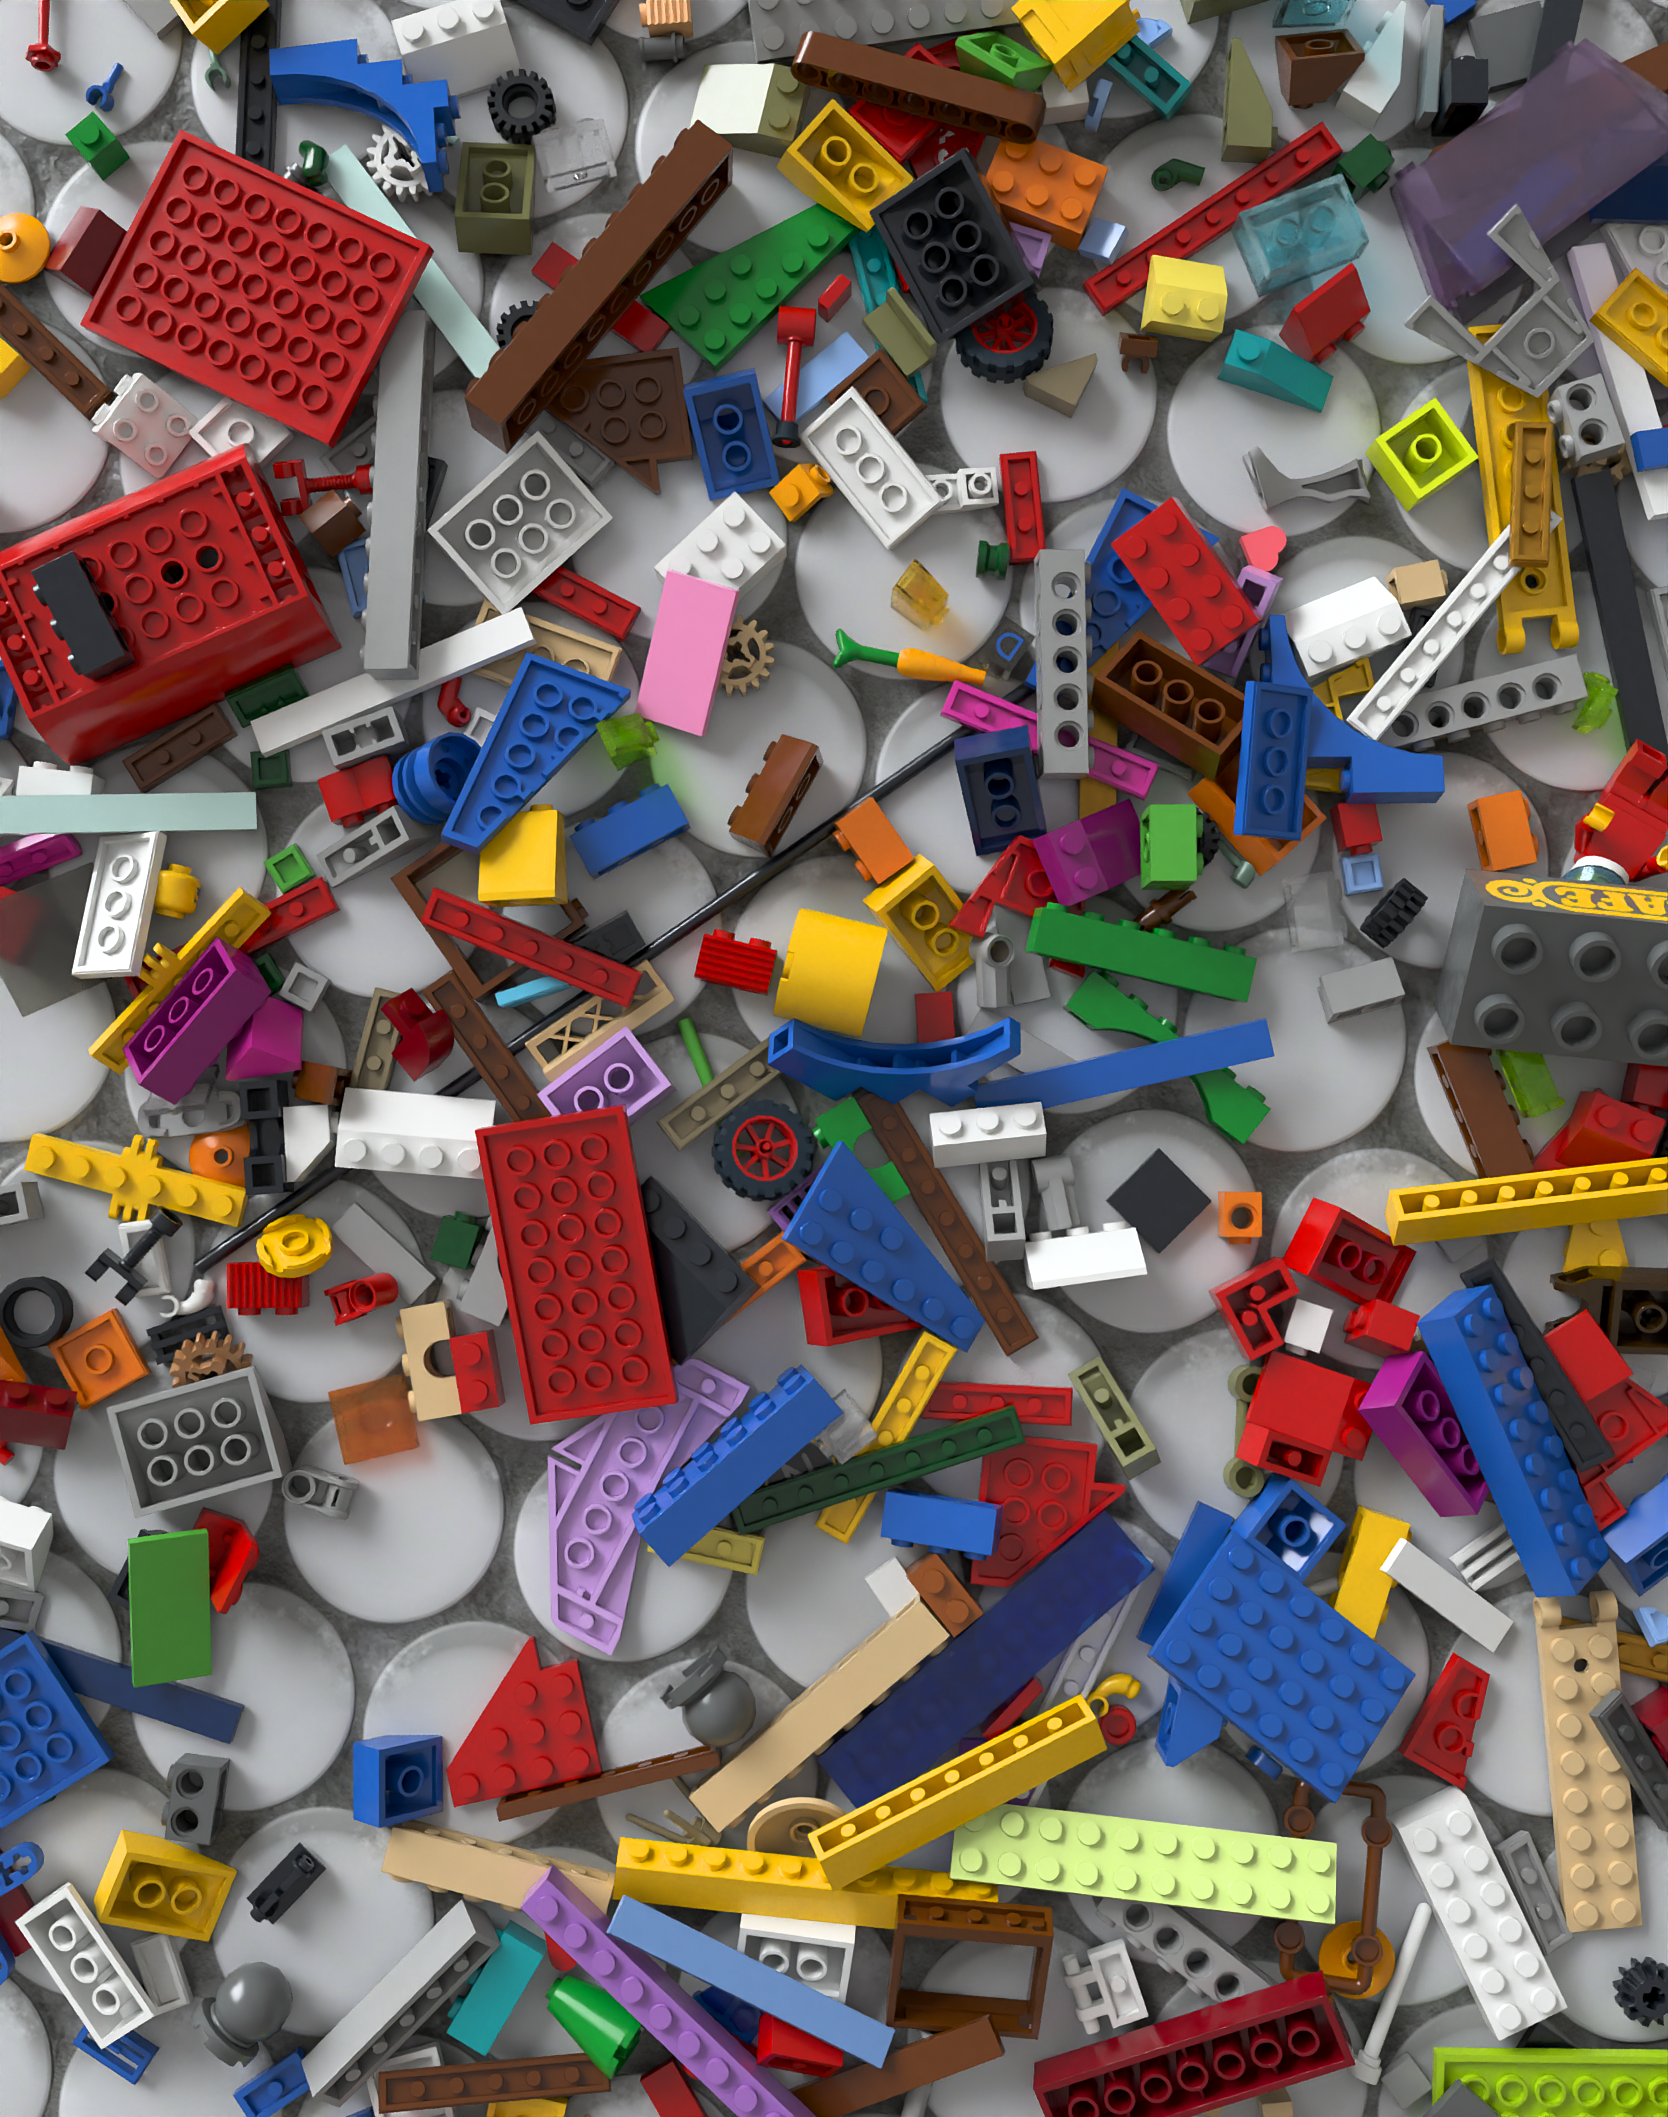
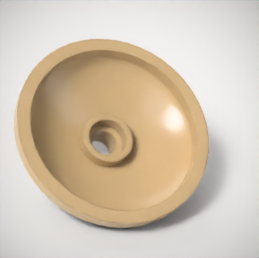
M792 1797L775 1802L760 1811L751 1822L747 1836V1849L754 1852L817 1858L808 1834L848 1813L831 1802L813 1797Z

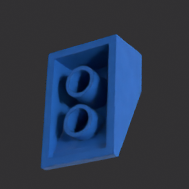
M755 368L684 384L683 393L709 500L729 497L734 492L742 494L776 486L780 482Z

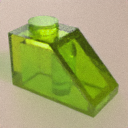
M640 713L603 720L595 724L617 771L658 754L653 744L660 741L651 720L646 723L643 722Z

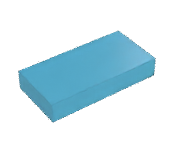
M546 976L495 993L498 1005L507 1010L572 988V985L551 976Z

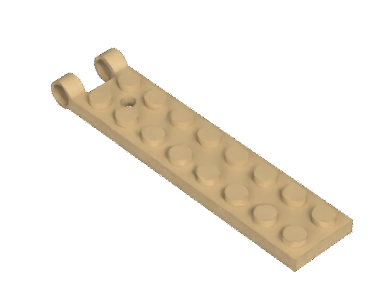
M1612 1590L1590 1592L1589 1608L1592 1623L1560 1626L1562 1615L1558 1598L1534 1597L1533 1599L1560 1905L1565 1915L1567 1927L1571 1933L1643 1926L1630 1781L1589 1716V1713L1612 1689L1622 1691L1615 1622L1618 1618V1604ZM1585 1659L1587 1663L1586 1668L1583 1671H1576L1574 1669L1576 1660Z

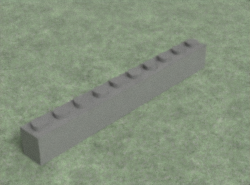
M426 310L403 311L380 356V360H378L375 366V376L379 383L378 396H374L373 411L377 418L376 431H373L371 435L375 462L369 471L370 485L373 489V500L368 503L367 507L368 520L371 524V537L366 539L365 544L366 555L369 560V573L364 575L363 581L364 591L367 595V609L362 611V627L366 633L365 645H362L360 648L361 666L375 680H418L426 538V492L429 478L428 456L430 457L436 326Z

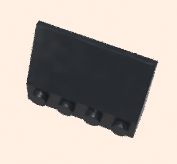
M964 148L869 211L939 345L1013 309L1044 289L975 157Z
M650 1176L640 1186L671 1357L682 1366L762 1286L660 1181Z

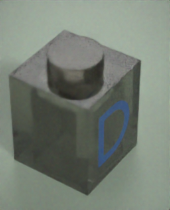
M1005 616L979 653L977 661L982 663L981 669L995 679H999L1001 676L1008 681L1032 647L1035 636Z

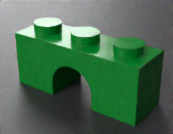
M852 1096L815 1118L814 1120L818 1126L812 1129L823 1149L830 1145L833 1150L837 1141H843L854 1154L853 1149L856 1140L862 1134L871 1130L872 1127ZM892 1161L876 1169L865 1168L892 1203L911 1193Z

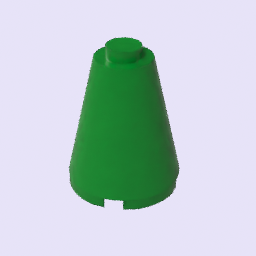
M567 1975L564 1980L558 1977L545 1996L549 2000L547 2010L603 2075L612 2080L613 2076H616L623 2068L640 2041L638 2038L642 2032L640 2028H646L604 1988L571 1975Z

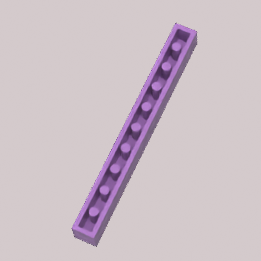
M553 1864L527 1891L520 1908L738 2117H816L764 2066L757 2065V2059L646 1953L606 1934L612 1920Z

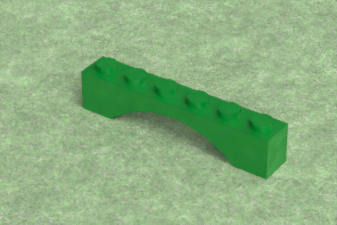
M1094 970L1090 972L1063 1006L1065 1011L1091 1031H1115L1131 1034L1152 1044L1180 1038L1175 1034L1178 1029L1171 1022L1161 1016L1158 1020L1146 1012L1149 1006L1143 1000L1132 993L1129 997L1117 989L1119 982L1105 971H1101L1100 974ZM1228 1067L1190 1075L1189 1077L1195 1084L1203 1102L1207 1122L1236 1145L1244 1144L1271 1110L1263 1103L1266 1097L1252 1086L1248 1085L1246 1089L1234 1080L1237 1075Z

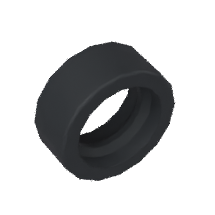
M44 1276L22 1278L7 1285L0 1293V1326L10 1344L24 1349L47 1346L61 1338L70 1328L74 1316L73 1301L67 1289L56 1280ZM38 1290L44 1292L50 1297L54 1305L55 1317L53 1323L46 1331L40 1334L23 1332L14 1319L16 1300L27 1291Z

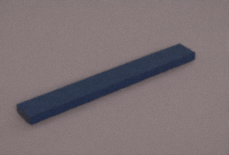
M0 1627V1650L27 1632ZM37 1635L73 1692L227 1744L233 1741L245 1706L244 1704L175 1681L134 1688L132 1684V1668L130 1666Z

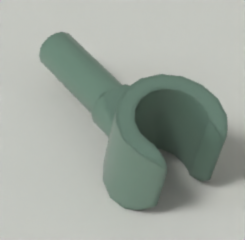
M208 48L211 64L205 73L207 84L215 91L214 79L218 76H223L225 87L227 89L230 88L231 80L221 66L219 55H216Z
M1221 840L1217 843L1219 850L1231 865L1236 868L1230 878L1243 889L1248 888L1255 878V868L1250 863L1242 861L1237 857L1229 846Z

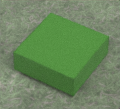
M296 843L263 862L282 894L300 887L317 876Z

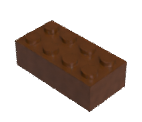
M1138 630L1095 677L1091 699L1092 706L1211 780L1215 781L1240 751L1245 694Z

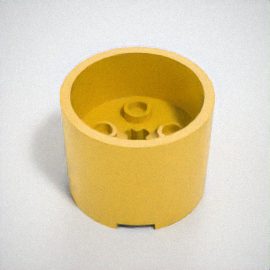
M799 909L787 949L788 953L782 978L779 982L773 1016L786 1020L795 1018L810 1026L861 1038L888 928L812 909Z

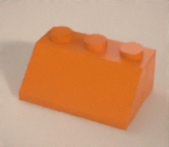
M1239 751L1215 781L1205 776L1187 795L1203 813L1206 811L1210 815L1208 818L1211 822L1215 820L1219 831L1246 861L1253 865L1255 871L1262 876L1282 860L1327 817L1304 794L1301 841L1233 835L1240 759Z

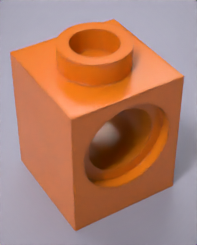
M1218 1191V1236L1229 1237V1244H1251V1237H1262V1192ZM1242 1207L1248 1213V1222L1244 1227L1238 1229L1233 1225L1231 1216L1235 1209Z

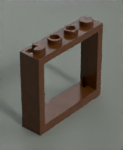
M442 842L390 878L420 922L428 901L416 883L464 851L463 849ZM577 897L572 901L568 898V904H559L572 923L554 936L568 942L589 928L584 921L589 914ZM422 924L470 995L479 1003L530 969L515 962L484 983L451 935Z
M898 1894L886 1996V2026L945 2031L991 2014L999 2036L1038 2040L1054 1938L1052 1907ZM906 1936L1033 1946L1034 1951L1027 1999L1018 2000L900 1989Z

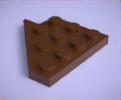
M679 347L586 359L544 409L556 420L561 421L606 455L614 464L655 495L661 494L657 464L693 460L687 406L683 393L684 382Z

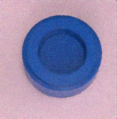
M1252 1745L1245 1755L1246 1758L1275 1781L1283 1772V1767L1256 1745Z

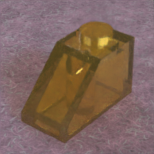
M914 559L892 588L891 608L926 633L931 625L937 628L949 613L950 609L946 607L949 594L919 561Z

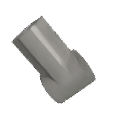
M985 932L983 938L976 939L972 937L969 943V955L976 962L977 1006L998 1008L1011 1004L1010 964L1015 958L1016 947L1008 936ZM994 943V952L990 956V948Z
M1064 1153L1031 1160L1033 1178L1037 1192L1041 1193L1048 1231L1081 1225L1073 1191L1075 1178L1069 1154Z

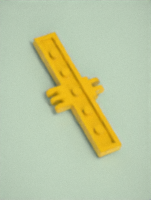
M239 887L177 954L158 942L153 947V950L162 959L158 960L153 955L147 953L143 961L152 970L148 971L141 966L140 976H138L149 985L88 1049L90 1055L121 1075L129 1066L122 1048L214 939L218 936L238 949L271 914L268 907Z
M41 1133L32 1134L24 1170L111 1193L109 1218L117 1220L123 1206L125 1207L122 1216L123 1222H133L136 1210L139 1211L137 1221L149 1220L152 1206L156 1205L234 1227H239L243 1223L249 1195H246L245 1188L162 1166L163 1156L157 1155L159 1140L150 1138L145 1151H143L145 1136L136 1134L132 1140L131 1148L125 1147L122 1155Z

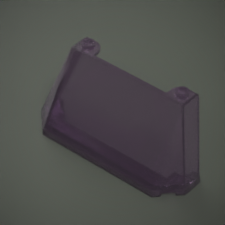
M1586 38L1575 46L1570 40L1551 54L1554 59L1552 64L1417 167L1411 161L1394 174L1397 182L1389 187L1427 295L1431 294L1450 312L1458 306L1455 300L1462 294L1465 298L1474 296L1517 264L1487 235L1515 204L1522 210L1542 246L1668 152V95Z

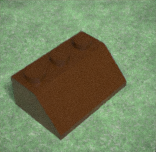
M784 734L781 735L778 742L772 741L763 757V761L766 762L760 775L755 773L751 777L745 793L749 794L742 807L737 805L728 820V825L731 826L729 833L732 838L769 858L774 854L824 763L819 746Z

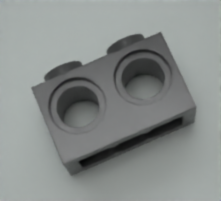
M185 1753L175 1764L170 1766L167 1776V1787L171 1788L170 1802L165 1804L161 1819L162 1826H166L165 1840L210 1845L218 1837L221 1830L230 1758ZM190 1772H197L201 1775L204 1783L203 1786H196L191 1782ZM184 1811H193L198 1817V1824L189 1823L185 1818Z

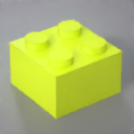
M1436 397L1376 438L1365 452V455L1407 512L1462 475L1479 458Z

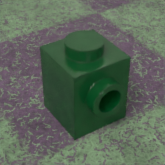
M1370 133L1338 161L1330 179L1355 204L1370 190L1374 194L1377 193L1389 181L1391 177L1388 172L1395 159L1392 157L1388 146L1382 141H1377Z

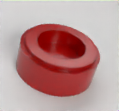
M1109 1705L1108 1712L1104 1716L1098 1717V1724L1103 1738L1112 1745H1124L1136 1733V1720L1132 1712L1123 1705Z

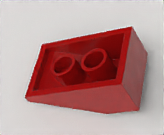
M1313 1197L1283 1257V1261L1288 1269L1359 1306L1375 1299L1391 1304L1417 1251L1406 1245L1393 1246L1391 1236L1343 1208Z
M824 1265L797 1270L806 1339L809 1345L829 1347L922 1327Z
M1271 1350L1266 1355L1245 1420L1321 1448L1363 1461L1373 1429L1358 1409L1372 1384Z

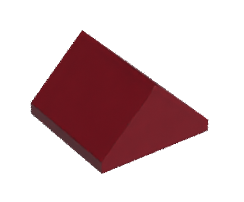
M80 206L50 252L49 259L43 269L93 299L127 231L100 209Z

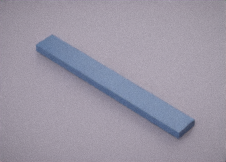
M627 1895L622 1896L606 1934L877 2069L882 2068L895 2033L894 2029Z

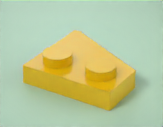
M1617 1219L1568 1225L1570 1234L1564 1244L1562 1256L1565 1259L1562 1272L1583 1266L1630 1267Z

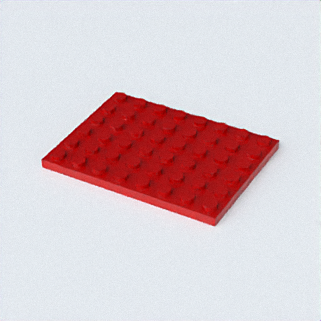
M180 129L80 325L87 331L333 449L434 250L429 244Z

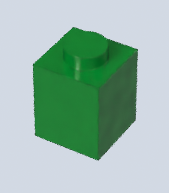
M93 111L65 134L77 152L102 181L130 159V156L118 139Z

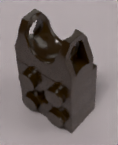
M1583 1266L1567 1272L1550 1275V1283L1553 1284L1554 1290L1581 1297L1582 1301L1579 1309L1574 1314L1546 1322V1333L1588 1309L1620 1354L1668 1355V1268Z

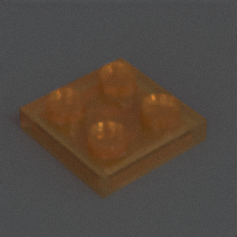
M404 1373L328 1392L344 1465L420 1446L413 1413L409 1406Z

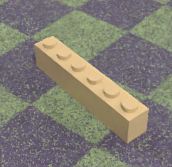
M417 1820L394 1824L381 1872L390 1874V1878L397 1882L410 1883L412 1880L426 1884V1887L432 1891L445 1893L451 1890L462 1893L465 1899L472 1902H484L485 1900L499 1903L502 1909L510 1912H520L522 1910L520 1907L527 1891L552 1864L605 1915H607L615 1880V1873Z

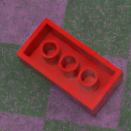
M1170 497L1111 543V546L1195 665L1201 666L1264 621L1178 498Z

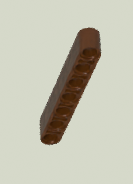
M813 31L805 32L802 35L790 69L791 74L797 81L808 86L1023 145L1032 144L1036 141L1047 107L1044 98L1032 91Z

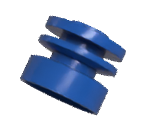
M448 732L403 755L395 764L392 775L393 793L403 811L411 819L422 825L437 826L447 822L479 755L480 745L462 733Z

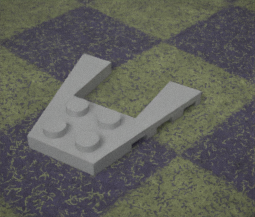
M1515 204L1487 235L1540 286L1484 345L1431 294L1403 324L1406 328L1425 336L1434 343L1453 351L1473 364L1479 365L1538 398L1595 339L1543 250L1534 231L1527 222L1522 210Z

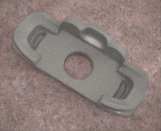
M195 1084L192 1091L183 1096L176 1105L160 1098L146 1101L138 1110V1128L145 1138L167 1139L224 1132L246 1124L245 1120H241L240 1095L231 1090L219 1091L217 1087H204ZM192 1107H200L204 1111V1119L196 1127H189L184 1121L185 1113Z

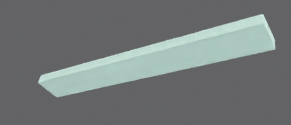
M346 144L329 155V163L324 170L328 175L327 182L345 206L416 238ZM431 258L412 295L423 310H426L435 326L474 378H481L488 370L492 356L500 348Z
M256 792L0 796V835L257 830Z

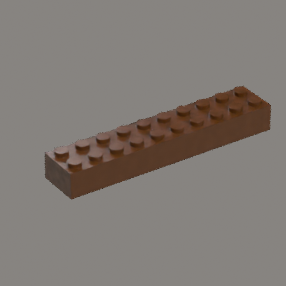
M698 119L690 129L684 128L679 133L674 142V148L667 156L662 155L657 159L652 167L649 178L644 184L640 182L633 188L629 195L628 203L621 211L616 210L611 214L606 222L605 230L597 239L594 237L586 244L582 252V258L574 267L570 265L564 270L559 279V285L551 295L546 293L539 300L535 309L536 312L528 322L523 321L517 326L512 335V341L504 350L499 349L492 356L488 365L489 368L481 378L476 377L470 382L465 391L464 399L471 426L475 431L504 453H509L731 186L733 177L732 144Z

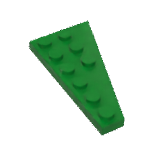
M817 203L639 295V297L649 310L669 324L671 330L718 372L779 312V306H785L861 229Z

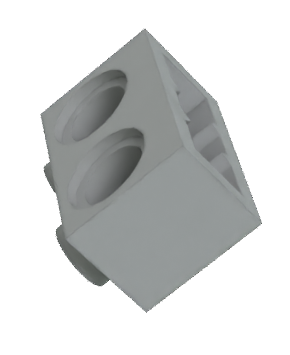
M1601 373L1558 386L1549 398L1547 404L1548 416L1550 421L1557 425L1560 434L1559 448L1562 456L1565 459L1568 458L1571 469L1614 456L1624 445L1625 441ZM1569 400L1579 401L1583 405L1584 410L1574 409ZM1581 434L1592 436L1596 445L1586 444Z

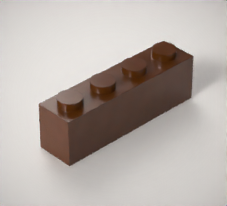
M1449 1039L1427 1047L1479 1179L1519 1175L1534 1170L1531 1162L1534 1159L1532 1148L1526 1139L1521 1138L1517 1125L1520 1124L1519 1116L1513 1105H1508L1503 1093L1506 1090L1504 1079L1498 1070H1494L1489 1058L1492 1055L1491 1049L1451 1045Z

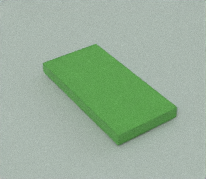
M202 1528L128 1539L131 1668L134 1688L212 1675L209 1542L207 1529Z

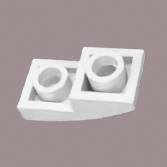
M995 467L959 469L956 474L925 475L946 501L932 515L964 512L999 504Z

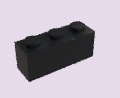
M71 551L31 571L37 583L32 586L33 591L44 607H49L54 617L50 620L52 629L61 641H66L72 653L68 654L67 657L78 675L83 674V676L96 682L136 662L85 559Z

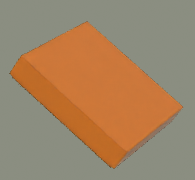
M117 1308L111 1309L47 1345L71 1390L78 1391L76 1400L82 1411L89 1409L152 1373Z

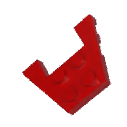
M1019 835L1012 840L951 920L949 928L976 939H981L984 937L994 905L1032 920L1035 908H1046L1047 902L1059 904L1032 839ZM1086 899L1068 906V913L1082 916L1083 910L1086 909ZM1051 959L1049 968L1076 979L1083 978L1085 974V966Z
M1628 1377L1585 1403L1613 1448L1615 1456L1580 1473L1571 1458L1580 1488L1587 1504L1593 1511V1517L1599 1531H1602L1627 1512L1606 1483L1605 1478L1666 1435L1668 1438V1407Z

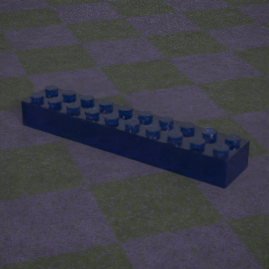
M1104 1508L985 1610L983 1615L955 1636L938 1655L926 1661L910 1679L902 1682L883 1702L874 1706L856 1725L836 1739L819 1755L817 1761L856 1809L914 1780L1156 1570L1155 1567Z

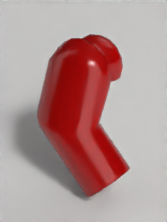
M460 677L442 683L437 702L439 711L447 722L454 727H463L471 720L470 709L465 707L458 698L462 682Z

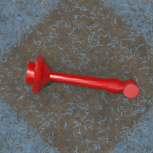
M39 0V43L29 45L25 55V60L31 62L33 68L44 72L52 71L54 67H58V62L61 60L60 52L48 44L50 0Z

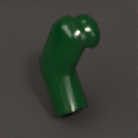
M310 140L302 141L298 150L301 157L304 158L303 174L305 177H308V182L311 186H321L328 180V175L324 170L328 166L329 156L326 150Z
M1173 158L1153 172L1151 182L1158 191L1169 190L1181 181L1200 186L1205 167Z

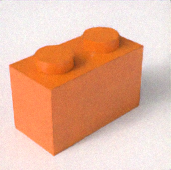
M1521 790L1478 798L1467 804L1480 865L1483 871L1504 872L1527 867L1537 862L1536 856L1539 854V845L1536 836L1530 832L1528 823L1531 817L1530 805L1527 799L1522 797Z
M873 797L866 798L832 822L836 828V831L832 833L833 837L844 852L850 848L858 860L853 865L865 882L871 879L873 883L880 884L915 859Z

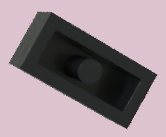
M1465 55L1450 60L1440 78L1438 113L1431 123V137H1459L1472 131L1488 105V59H1476L1474 56Z

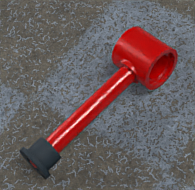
M779 306L777 344L787 346L781 421L776 425V435L772 436L771 442L775 446L782 448H796L801 445V439L798 437L799 426L795 423L802 348L805 346L814 347L816 309Z

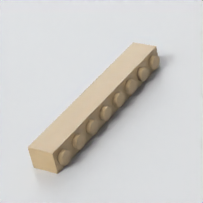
M918 1594L721 1762V1766L715 1767L692 1787L689 1799L718 1833L727 1826L733 1829L748 1815L746 1809L756 1801L759 1804L764 1803L775 1793L777 1789L775 1785L784 1777L788 1780L795 1777L804 1768L805 1763L803 1761L813 1752L816 1755L823 1753L833 1743L834 1739L832 1736L841 1728L848 1731L856 1725L863 1716L860 1712L872 1703L874 1706H877L883 1702L891 1693L889 1687L899 1679L903 1682L910 1679L919 1670L920 1666L918 1663L928 1654L931 1657L938 1655L949 1643L947 1640L950 1636L949 1630L922 1596Z

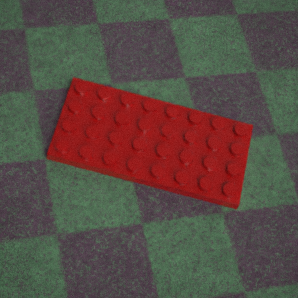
M626 1105L477 1128L475 1135L530 1425L676 1404L679 1401Z

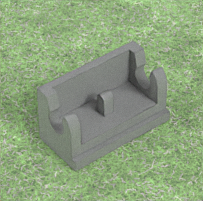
M1392 956L1322 975L1319 978L1321 986L1317 987L1327 1024L1398 1005L1405 995Z

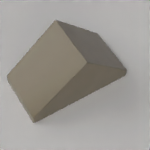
M1096 353L1026 376L1023 386L1025 396L1072 418L1095 371L1098 361Z

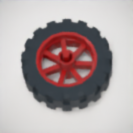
M1037 294L1013 309L955 337L957 355L961 354V363L965 368L969 366L974 376L980 378L982 375L987 378L988 382L996 383L997 380L1004 381V384L1014 383V379L1019 378L1023 381L1033 371L1038 372L1044 365V359L1048 360L1050 356L1054 332L1052 313H1048L1046 302L1043 299L1039 301ZM982 325H985L987 328L991 330L987 332L977 333ZM1026 326L1030 334L1017 331ZM995 341L992 347L987 346L984 342ZM1013 341L1024 344L1021 347L1016 348Z
M769 1099L757 1102L752 1100L732 1110L717 1129L711 1151L715 1161L714 1169L717 1175L720 1174L722 1177V1183L728 1189L732 1188L736 1191L735 1194L742 1198L748 1197L756 1202L776 1200L795 1189L810 1170L812 1165L811 1157L814 1154V1144H811L810 1140L812 1136L809 1127L805 1128L802 1123L804 1119L801 1115L790 1111L788 1105L783 1103L779 1105L773 1103L774 1100ZM752 1125H768L763 1139L760 1140ZM773 1129H777L784 1136L785 1140L773 1143L770 1140ZM743 1130L747 1132L755 1146L737 1144L739 1135ZM788 1146V1162L774 1154V1150ZM736 1151L749 1152L751 1159L742 1166ZM767 1159L782 1167L783 1170L769 1177ZM755 1162L761 1163L762 1177L749 1173L747 1169Z

